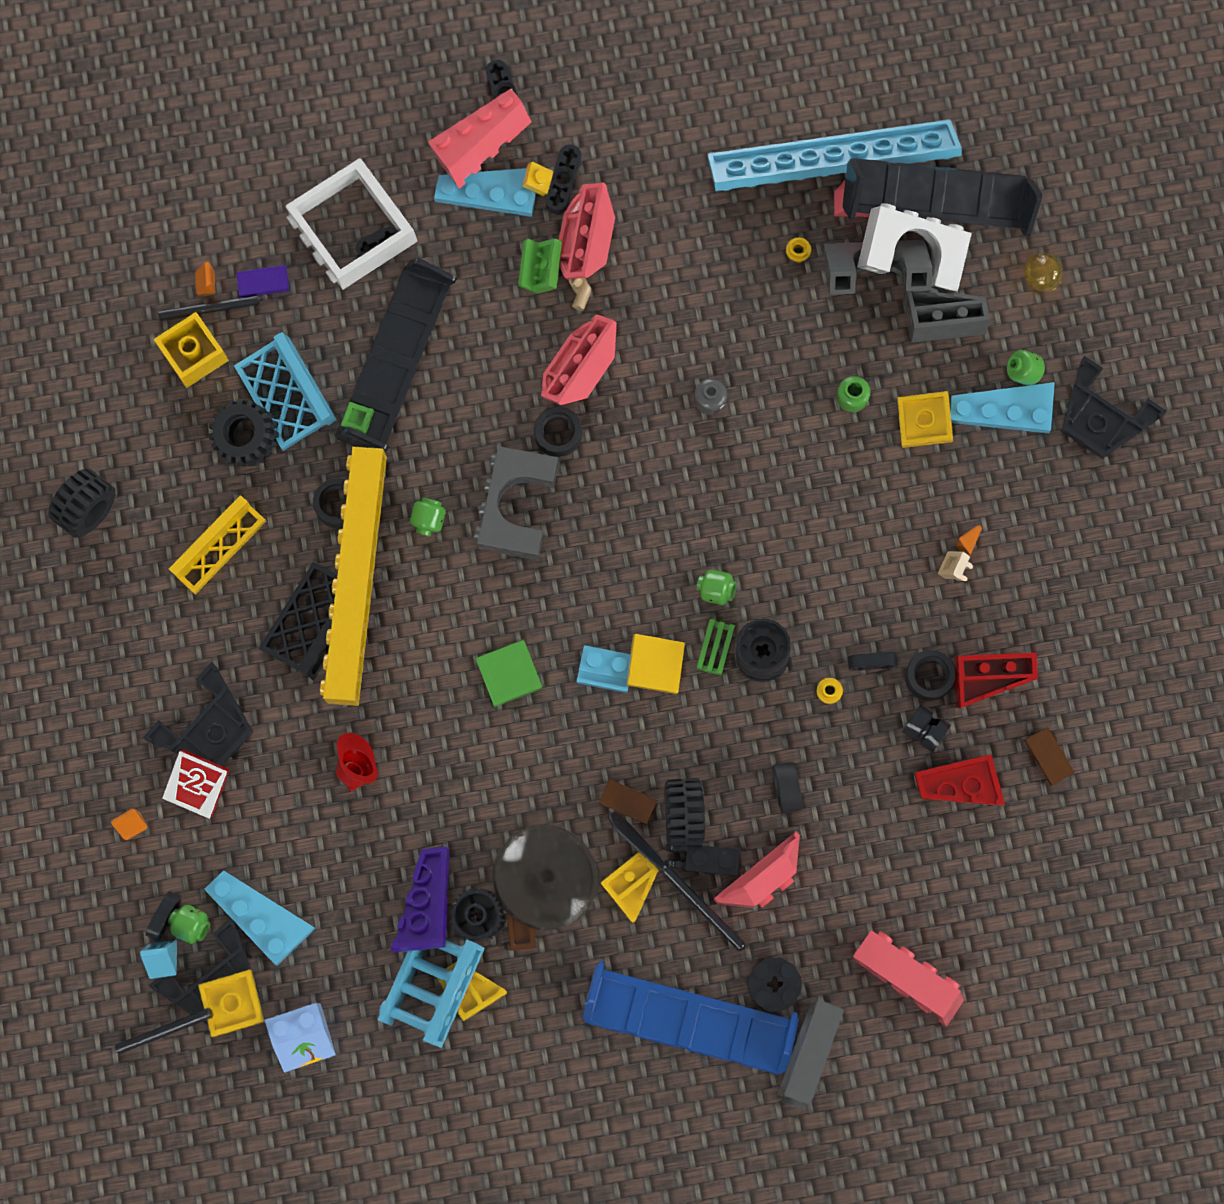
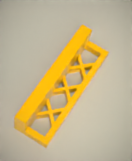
M240 495L182 554L169 570L196 595L261 528L266 520ZM248 512L257 519L251 528H241V519ZM227 533H237V542L233 546H223V537ZM210 551H219V561L216 564L205 565V556ZM201 569V579L193 586L185 576L191 570Z

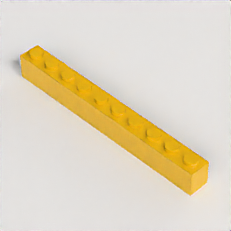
M352 447V455L347 457V470L350 473L349 480L344 482V495H347L346 504H342L341 519L344 520L343 529H339L338 544H341L340 554H336L335 569H338L337 579H333L332 593L335 594L334 604H330L329 618L332 619V627L327 630L326 644L329 645L328 655H324L323 669L326 670V678L321 681L320 695L323 696V699L328 704L359 706L387 460L383 449Z

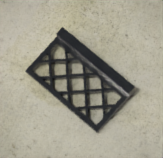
M312 562L259 647L261 651L299 671L313 681L323 666L324 655H328L329 645L326 644L327 630L332 627V619L329 617L320 620L317 608L334 604L335 598H333L331 590L333 581H329V577L337 579V574L315 562ZM316 571L324 574L326 583L312 586L311 579ZM327 588L329 600L316 603L314 592ZM310 593L312 605L299 608L298 599L300 596ZM313 610L315 621L303 625L300 613ZM296 615L298 626L285 630L284 622L286 618ZM317 626V637L306 642L304 630ZM300 632L302 643L289 647L287 635ZM283 638L285 648L276 651L268 648L273 639ZM303 648L305 656L298 665L292 661L290 652Z

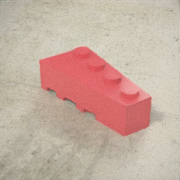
M510 89L443 133L437 135L428 143L439 163L460 189L465 184L464 179L471 173L475 175L481 169L480 164L488 157L493 158L499 153V147L504 142L510 143L531 123V120L522 101Z
M870 931L853 956L855 962L883 982H890L891 987L906 998L912 997L914 999L913 1002L926 1013L934 1012L939 1016L938 1022L947 1027L964 1002L962 993L959 990L960 985L949 977H946L945 980L936 974L938 970L924 961L923 964H920L914 960L915 955L902 946L898 949L892 945L893 940L880 931L877 935Z

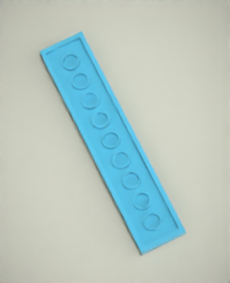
M943 120L708 154V164L715 191H726L733 188L754 187L761 184H775L782 181L803 180L810 177H825L832 174L846 173L847 163L852 158L887 161L889 163H923L930 160L950 159L961 156L962 148L951 120Z

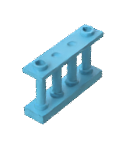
M446 940L445 947L439 948L457 956V963L454 970L451 971L423 960L422 956L425 949L408 951L387 999L380 1006L378 1020L391 1026L395 1019L424 1031L423 1041L442 1048L485 949L469 940H466L462 946ZM419 969L446 981L447 986L443 995L438 996L412 985L411 981L416 970ZM408 994L435 1006L436 1011L432 1020H424L400 1009L405 995Z

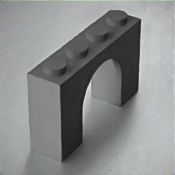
M924 239L901 240L896 244L890 271L896 272L902 277L906 291L931 290L932 265ZM863 242L824 244V270L830 295L855 294L856 274L865 270L857 267Z
M498 446L497 454L493 453L490 461V468L493 469L492 478L487 477L485 492L488 493L487 501L482 502L479 516L483 517L482 524L477 526L475 530L474 541L478 542L479 550L539 561L544 539L543 530L509 523L499 512V502L504 492L516 484L528 483L554 488L559 467L558 457Z

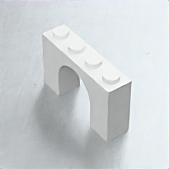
M881 204V206L871 208L858 268L878 274L890 272L895 247L899 238L905 232L912 231L920 234L929 244L932 265L931 288L938 289V291L947 294L958 292L971 233L963 231L964 227L960 225H943L941 220L936 218H919V214L913 211H896V207L890 204Z

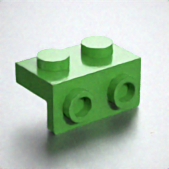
M555 238L540 243L530 239L524 240L518 282L519 287L536 294L556 289L562 241Z

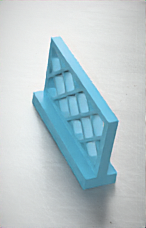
M281 332L274 336V341L234 365L256 404L265 408L268 412L270 411L271 404L283 406L280 419L272 420L278 423L275 431L279 432V438H276L281 449L286 450L326 424L329 426L336 422L337 419L292 341ZM276 348L279 353L277 365L265 363L267 354ZM252 363L259 365L256 378L248 377L243 369ZM264 366L275 368L272 382L261 380ZM280 370L290 372L289 386L277 383ZM259 383L271 386L268 399L258 396ZM276 387L288 389L284 403L273 401ZM292 391L302 393L301 407L289 404ZM288 408L300 410L296 424L285 421ZM304 412L313 413L317 422L309 427L301 425ZM283 425L295 427L293 437L284 442L281 436Z

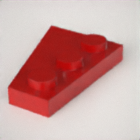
M991 754L914 773L921 799L996 806L1005 805Z

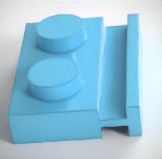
M584 645L577 683L627 693L629 686H626L630 654Z

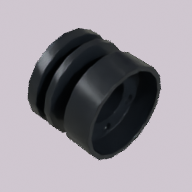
M756 619L747 623L740 630L736 640V663L741 673L748 679L756 682H770L779 678L787 669L790 660L791 643L790 637L783 626L770 619ZM764 650L767 651V656L758 657V653H762Z

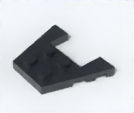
M1084 356L1080 361L1061 432L1101 459H1104L1162 418L1167 411L1150 399H1147L1136 416L1131 418L1089 389L1103 368Z
M211 662L196 679L215 696L211 703L180 737L176 736L158 720L143 738L147 742L179 754V751L183 749L224 766L254 731L217 666Z
M230 919L213 933V936L229 956L185 991L175 976L157 978L149 984L150 988L174 1004H177L189 1012V1014L204 1010L199 984L252 970L235 921ZM254 978V982H255V985H256L258 997H259V999H260V998H261V995H260V992H259L257 983H256L255 978Z

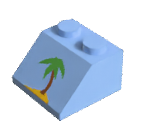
M314 1003L265 1020L273 1049L284 1072L336 1055L324 1013L319 1003Z

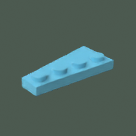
M524 168L477 172L475 175L471 173L464 179L465 184L460 189L448 174L439 175L434 199L435 202L532 217L536 193L522 187L527 169Z
M1054 382L953 395L950 398L951 423L1050 433Z
M225 871L219 874L204 889L277 966L316 929Z

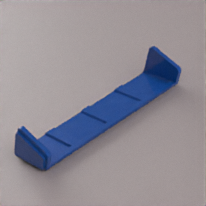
M600 961L599 965H596L582 1018L585 1019L587 1024L623 1034H632L638 1038L676 1048H684L691 1052L724 1061H733L743 1066L773 1074L785 1073L793 1049L799 1020L797 1018L798 1013L792 1012L790 1019L604 970V961Z

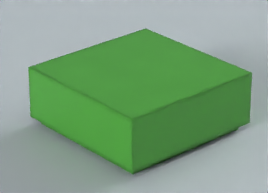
M349 402L341 426L355 429L366 435L374 410Z

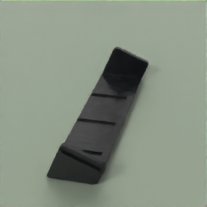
M852 158L847 163L842 207L849 219H855L856 212L870 214L871 208L881 206V204H890L896 207V211H913L919 214V218L923 219L932 217L948 222L1020 228L1024 236H1030L1041 204L1042 193L1034 180L1022 175L994 172L983 173L982 171L936 168L935 166Z
M418 257L407 263L399 278L389 307L385 312L349 401L374 410L367 433L365 435L355 429L342 427L343 415L335 435L337 440L356 447L383 449L384 452L388 450L389 446L386 443L449 288L457 280L454 275Z

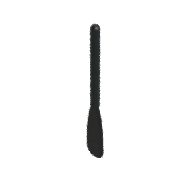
M616 812L610 813L608 818L613 828L649 862L660 869L661 873L738 951L744 950L745 942L670 866L665 865L659 855L631 824Z

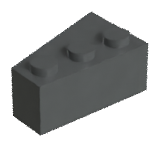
M932 288L930 291L905 290L904 305L911 343L986 335L990 322L986 298L955 292L953 295L940 293L938 289Z

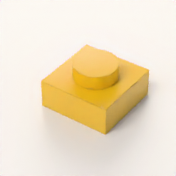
M531 162L527 166L522 187L544 196L548 193L554 171Z

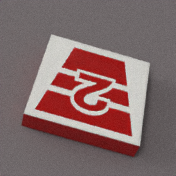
M182 749L179 751L163 799L210 819L213 817L230 769Z

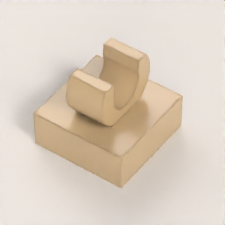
M948 551L938 575L945 579L967 581L968 578L963 575L965 569L973 568V565L968 562L970 556L964 552Z

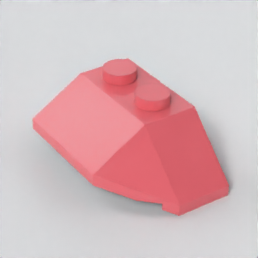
M604 183L583 184L579 190L580 193L572 200L564 213L559 240L562 241L559 268L566 279L588 278L607 263L615 216L608 190Z
M596 314L591 318V321L572 332L543 373L541 396L559 405L588 398L615 358L617 323L614 320Z
M797 831L714 898L715 903L755 908L759 904L763 908L774 899L772 893L780 888L784 891L794 882L792 877L797 871L800 838Z

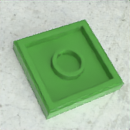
M524 640L476 658L494 707L543 689Z

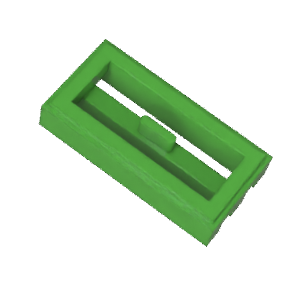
M713 619L709 620L696 669L722 675L735 625H728ZM713 627H716L718 630L708 666H705L703 663ZM723 630H727L728 633L718 669L713 668L720 639Z

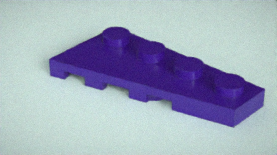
M447 846L421 849L412 878L413 886L405 900L406 908L404 915L400 917L397 926L399 931L396 940H393L391 945L394 953L445 947L450 856Z

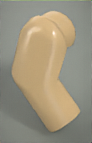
M586 278L569 279V283L576 293L572 307L579 311H584L591 294V287Z

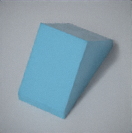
M177 940L150 943L140 951L150 979L176 975Z

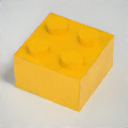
M197 312L154 339L186 388L229 361Z

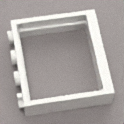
M361 158L286 205L289 213L286 218L294 230L299 228L302 232L299 236L307 248L312 246L315 251L312 254L320 266L325 264L328 269L326 274L333 283L338 282L342 289L350 286L417 242L414 230ZM357 179H360L398 230V233L340 270L302 215Z

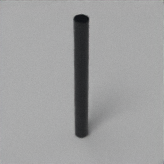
M254 295L158 311L160 321L188 317L195 312L200 315L259 305L258 296Z
M211 1008L201 1010L115 1045V1050L118 1054H122L211 1019L213 1018V1012Z

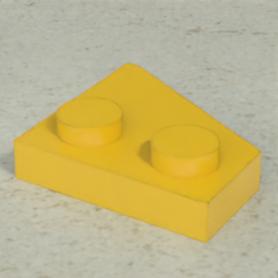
M638 852L601 882V885L632 923L636 921L658 873V869Z
M457 962L447 967L446 970H454ZM475 971L457 1012L462 1020L465 1021L506 995L507 992ZM437 978L445 990L447 986L446 981Z

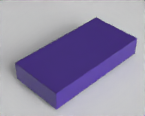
M286 265L236 272L240 298L290 291Z

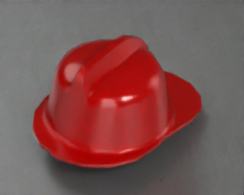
M344 733L337 740L338 762L336 765V775L342 783L347 785L348 791L352 792L366 783L376 781L378 772L374 753L369 743L360 735L354 733Z

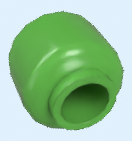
M1019 350L1011 355L1008 360L1007 374L1014 382L1030 386L1036 384L1044 375V361L1036 353Z
M850 376L840 383L836 393V400L839 406L847 412L861 411L869 401L870 387L863 378Z
M422 497V501L414 503L410 524L417 527L416 533L431 536V532L441 531L446 514L445 508L441 506L442 502Z
M710 569L704 576L699 577L697 590L700 591L703 601L725 605L728 601L733 600L737 583L733 581L731 574Z
M184 905L179 910L175 909L168 920V923L171 924V934L188 944H193L197 941L201 942L210 928L207 914L191 905Z

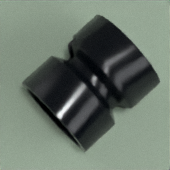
M920 705L902 733L912 740L919 739L920 745L933 753L948 732L951 724L940 717L933 718V712Z

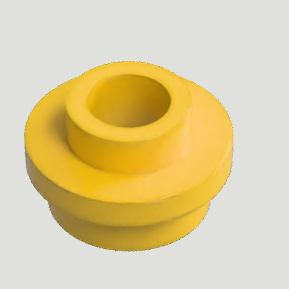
M793 238L786 247L787 256L794 262L807 260L811 253V246L804 238ZM801 248L803 252L797 254L794 252V249Z
M825 678L817 686V696L826 704L836 703L842 696V685L834 678ZM827 686L833 687L835 690L834 694H827L825 688Z

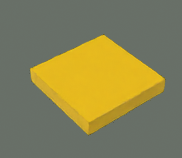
M948 391L897 397L903 448L953 442Z
M634 634L626 686L678 694L685 643Z
M252 970L198 985L204 1009L211 1008L213 1012V1018L207 1020L211 1037L265 1022Z

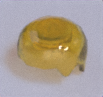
M1048 253L1036 254L1025 264L1024 278L1027 284L1037 291L1055 290L1062 282L1063 268L1056 257Z

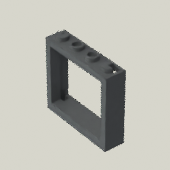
M821 1000L809 1003L790 1061L777 1095L782 1097V1103L801 1109L803 1105H811L844 1009Z

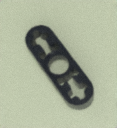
M492 60L486 67V74L494 98L499 97L498 93L505 88L512 89L518 96L506 63L502 60ZM498 68L501 71L502 82L498 83L493 69Z
M573 144L563 146L557 158L546 195V207L552 214H562L565 212L570 201L581 164V151ZM574 153V158L571 159L570 168L566 167V156ZM561 174H567L571 180L568 184L561 185L557 182V177ZM558 190L561 192L562 203L554 206L553 201L556 200Z

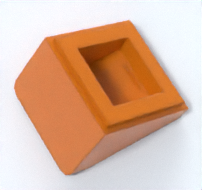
M205 262L195 272L196 294L199 296L215 294L216 292L214 270L209 262Z
M977 525L958 539L956 547L960 552L971 555L982 529L980 525Z
M133 808L111 821L113 827L125 840H129L147 829V824L141 813Z

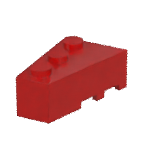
M1037 652L953 656L956 669V708H963L1038 679Z

